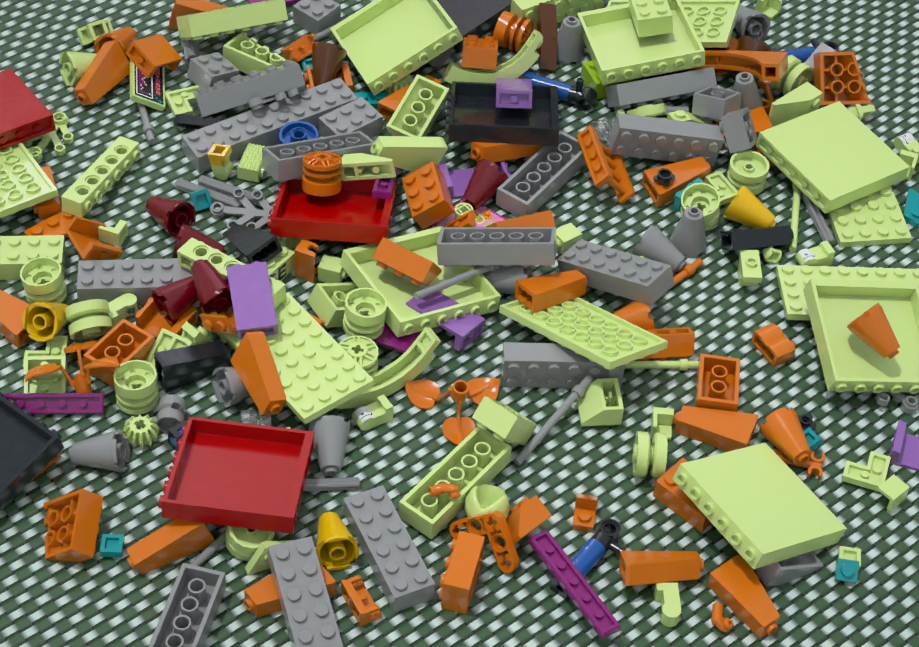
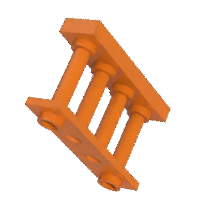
M589 125L577 135L594 185L600 189L607 183L614 188L619 203L623 204L635 195V191L621 155L610 154L609 147L607 148L600 143L595 128Z

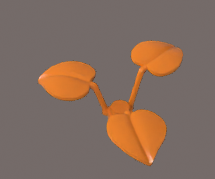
M89 340L64 348L65 353L77 351L80 373L74 375L73 380L62 365L51 363L30 369L25 375V382L33 377L61 370L69 381L70 387L74 386L76 393H93L90 379L91 368H120L117 357L110 356L96 359L83 366L81 351L90 349L97 343L96 340Z
M482 377L471 379L468 382L457 380L453 383L452 388L449 387L440 397L438 385L433 381L425 379L406 381L405 391L410 402L415 407L424 410L433 408L435 401L440 402L450 394L451 399L458 403L457 418H447L442 425V433L448 441L458 446L476 428L474 421L470 417L460 418L462 402L465 401L466 397L468 399L472 398L473 402L479 406L484 396L496 400L500 379Z

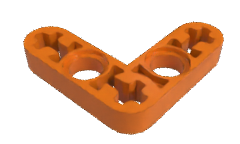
M494 510L473 515L451 523L449 531L454 539L458 537V528L465 526L467 529L463 532L476 535L487 534L496 562L502 572L510 573L519 567L520 561L505 516L500 511ZM474 520L481 524L480 531L474 527ZM498 537H502L505 540V547L499 545Z

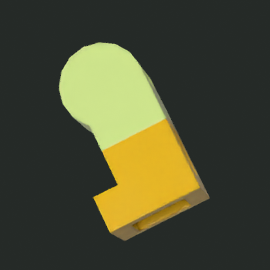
M213 144L207 154L213 174L220 180H226L234 168L229 158L232 153L231 146Z

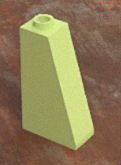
M378 136L377 140L372 144L370 151L374 156L393 159L394 166L414 172L432 161L438 166L448 147L442 137Z

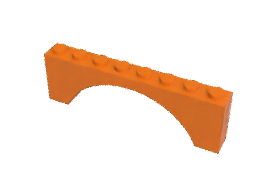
M704 49V66L673 72L714 67V69L749 72L760 78L761 81H780L788 70V52ZM668 72V73L653 75V76H651V77H659V76H662V75H665V74H669V73H673V72Z

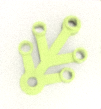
M56 112L53 114L55 131L22 142L25 147H29L33 144V141L42 139L37 146L28 148L29 153L37 163L41 161L43 157L42 152L50 140L54 145V151L57 156H63L66 153L65 145L61 143L56 134L58 129L63 134V143L72 144L74 142L73 134L67 128L69 119L65 113Z

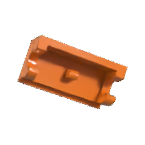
M306 34L280 50L286 60L291 59L292 61L299 62L312 53V46L315 43L313 38L316 35L310 34L307 36Z
M302 239L294 250L295 277L314 283L316 281L315 274H318V269L315 267L316 253L310 251V248L318 250V245L307 239Z
M361 575L341 580V594L359 626L382 618L379 606L374 603L364 582L361 581Z

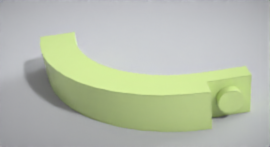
M534 29L521 50L508 61L496 66V70L464 68L450 61L442 77L444 81L451 84L452 81L496 83V78H517L526 72L540 56L536 48L538 49L542 45L544 37L539 31Z
M425 327L403 355L384 369L370 375L374 379L375 386L336 408L361 407L376 402L377 397L383 394L387 397L405 386L406 381H412L435 358L432 353L441 340L431 328Z

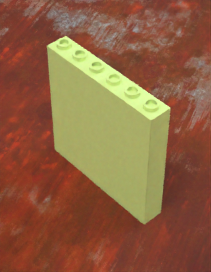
M374 0L330 28L341 47L347 51V56L374 96L463 40L457 26L437 0Z
M667 0L672 13L673 33L638 38L629 10V3L577 13L581 24L583 40L602 85L705 65V50L680 0Z
M840 101L759 132L755 145L825 214L905 180L910 168L906 162Z
M442 226L388 239L434 262L442 269L441 273L428 286L477 268L475 265L471 267L463 265L445 267L444 265H438L437 241ZM369 243L344 249L342 252L340 265L357 287L375 289L386 298L387 311L385 322L397 337L423 331L425 327H438L437 323L441 325V320L448 322L449 318L452 317L456 320L457 316L463 318L467 313L482 315L498 310L501 295L484 275L480 274L439 291L459 304L420 314L408 307L406 302L414 297V292L427 287L422 284L420 287L409 282L411 278L405 275L403 278L393 274L394 270L389 267L385 270L377 266V261L372 257L379 244Z
M810 279L803 292L827 390L839 393L845 391H854L856 393H919L918 283ZM877 303L882 306L900 345V348L897 349L899 353L892 359L888 357L882 358L847 328L848 324Z
M766 443L681 463L672 478L753 569L836 544L847 529Z

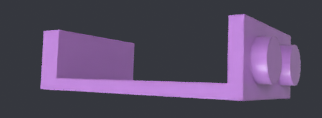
M496 78V107L532 109V80Z
M445 161L440 162L438 167L444 173L451 199L462 198L475 168L448 171ZM497 162L498 170L501 173L505 172L510 177L511 173H508L507 162Z
M256 261L251 264H235L231 267H226L237 339H243L246 332L263 331L265 336L278 334L267 262Z
M439 291L418 300L413 297L406 302L408 307L420 314L459 304ZM467 313L463 318L457 316L455 320L452 317L449 318L448 322L441 320V325L438 323L437 325L455 335L453 348L460 352L482 334L485 318L476 313H473L474 315Z
M899 421L894 433L889 464L919 472V437L906 434L907 422Z

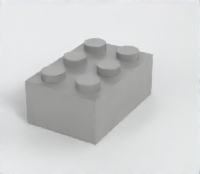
M360 97L319 117V134L322 137L361 131L369 138H372L383 132V116L363 97Z

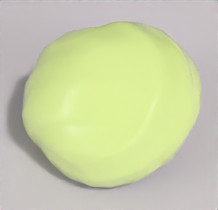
M483 484L473 487L465 498L467 517L494 510L500 511L505 516V519L508 517L510 510L509 500L503 489ZM474 520V524L481 528V524Z

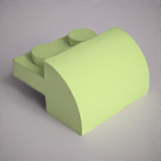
M66 355L24 356L23 393H66L68 380L61 370L36 376L25 382L26 373L39 365L56 363V365H62L68 373Z

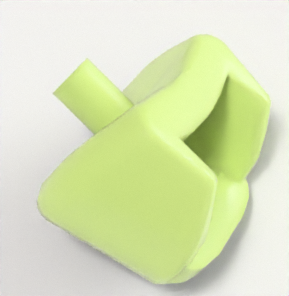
M773 246L762 250L764 259L768 263H778L782 257V251L774 249Z

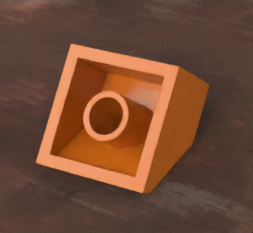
M537 495L531 499L525 497L510 509L512 514L506 518V522L514 544L552 516Z

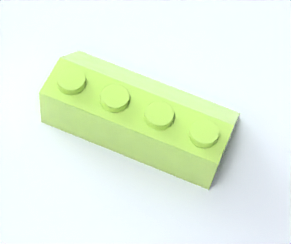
M417 74L386 125L387 130L392 136L426 137L447 102L449 88Z

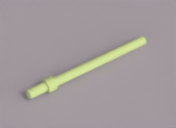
M792 182L794 192L791 229L793 230L794 238L792 244H789V251L795 252L797 250L801 190Z
M679 359V361H631L629 364H625V369H679V371H688V369H697L699 361H688V359Z

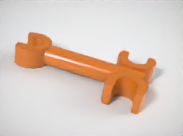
M759 79L758 85L764 89L767 98L762 99L763 107L767 113L770 111L771 104L775 102L771 90V81L764 82Z
M772 449L785 464L808 468L806 473L808 479L812 473L817 474V481L822 479L823 470L821 466L824 464L825 454H822L820 459H816L812 451L810 459L806 463L795 464L783 455L780 450Z

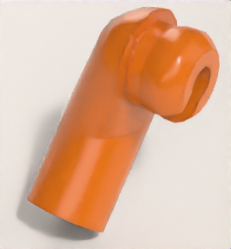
M440 483L428 487L431 497L449 493V498L454 499L461 495L459 492L460 488L456 484Z
M714 603L712 605L711 622L721 632H729L733 628L734 622L732 620L729 621V618L723 617V605L721 603Z

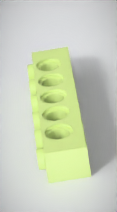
M119 136L61 196L62 211L78 217H83L87 212H90L92 207L101 200L102 196L111 189L114 183L120 180L121 176L130 169L135 161L139 160L141 154L139 142Z
M194 238L189 239L177 250L180 266L191 271V267L196 260H208L227 281L226 267H231L235 264L245 265L234 257H230ZM269 276L274 308L276 309L286 299L285 284L280 280Z

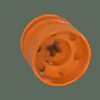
M504 11L496 23L493 37L498 40L499 47L507 48L509 46L511 51L518 53L532 34L534 21L525 17L518 19L516 14Z
M325 151L311 152L304 155L302 159V170L304 172L302 176L303 191L307 194L321 197L339 193L342 177L340 176L342 158L335 153Z

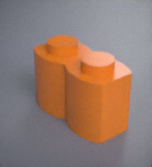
M771 323L753 332L752 343L758 351L763 353L766 360L775 367L793 359L796 351L795 345L784 336L780 327Z

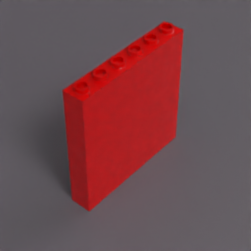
M11 68L1 71L0 150L55 131L53 114Z
M291 179L287 182H281L278 194H276V201H274L273 209H271L270 217H268V229H271V233L276 234L277 237L380 244L383 237L388 239L397 195V180L394 184L391 199L372 198L376 179L342 181L339 193L323 197L313 196L304 192L302 189V179Z
M189 416L187 425L182 427V438L178 439V452H174L173 466L169 467V480L164 482V495H160L158 507L162 509V518L293 534L314 449V432Z

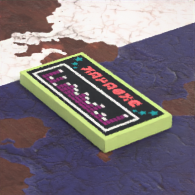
M130 59V100L163 111L165 109L164 66L158 67L151 78H146Z

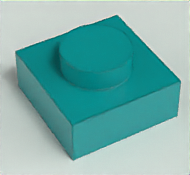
M208 188L189 193L191 204L195 207L196 211L209 208L212 205Z
M810 427L804 430L811 452L823 444L822 440Z
M102 534L100 557H122L125 541L124 534Z
M837 558L834 580L856 584L859 561Z

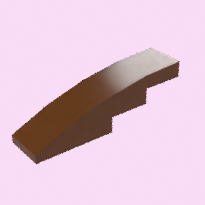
M539 3L537 6L539 17L537 31L544 38L542 45L537 49L540 55L538 57V67L540 71L556 72V5Z

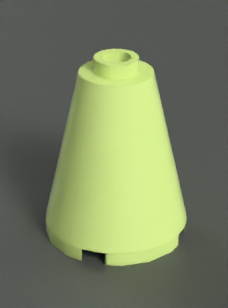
M71 51L62 52L59 64L63 66V70H60L65 84L67 86H76L97 54Z

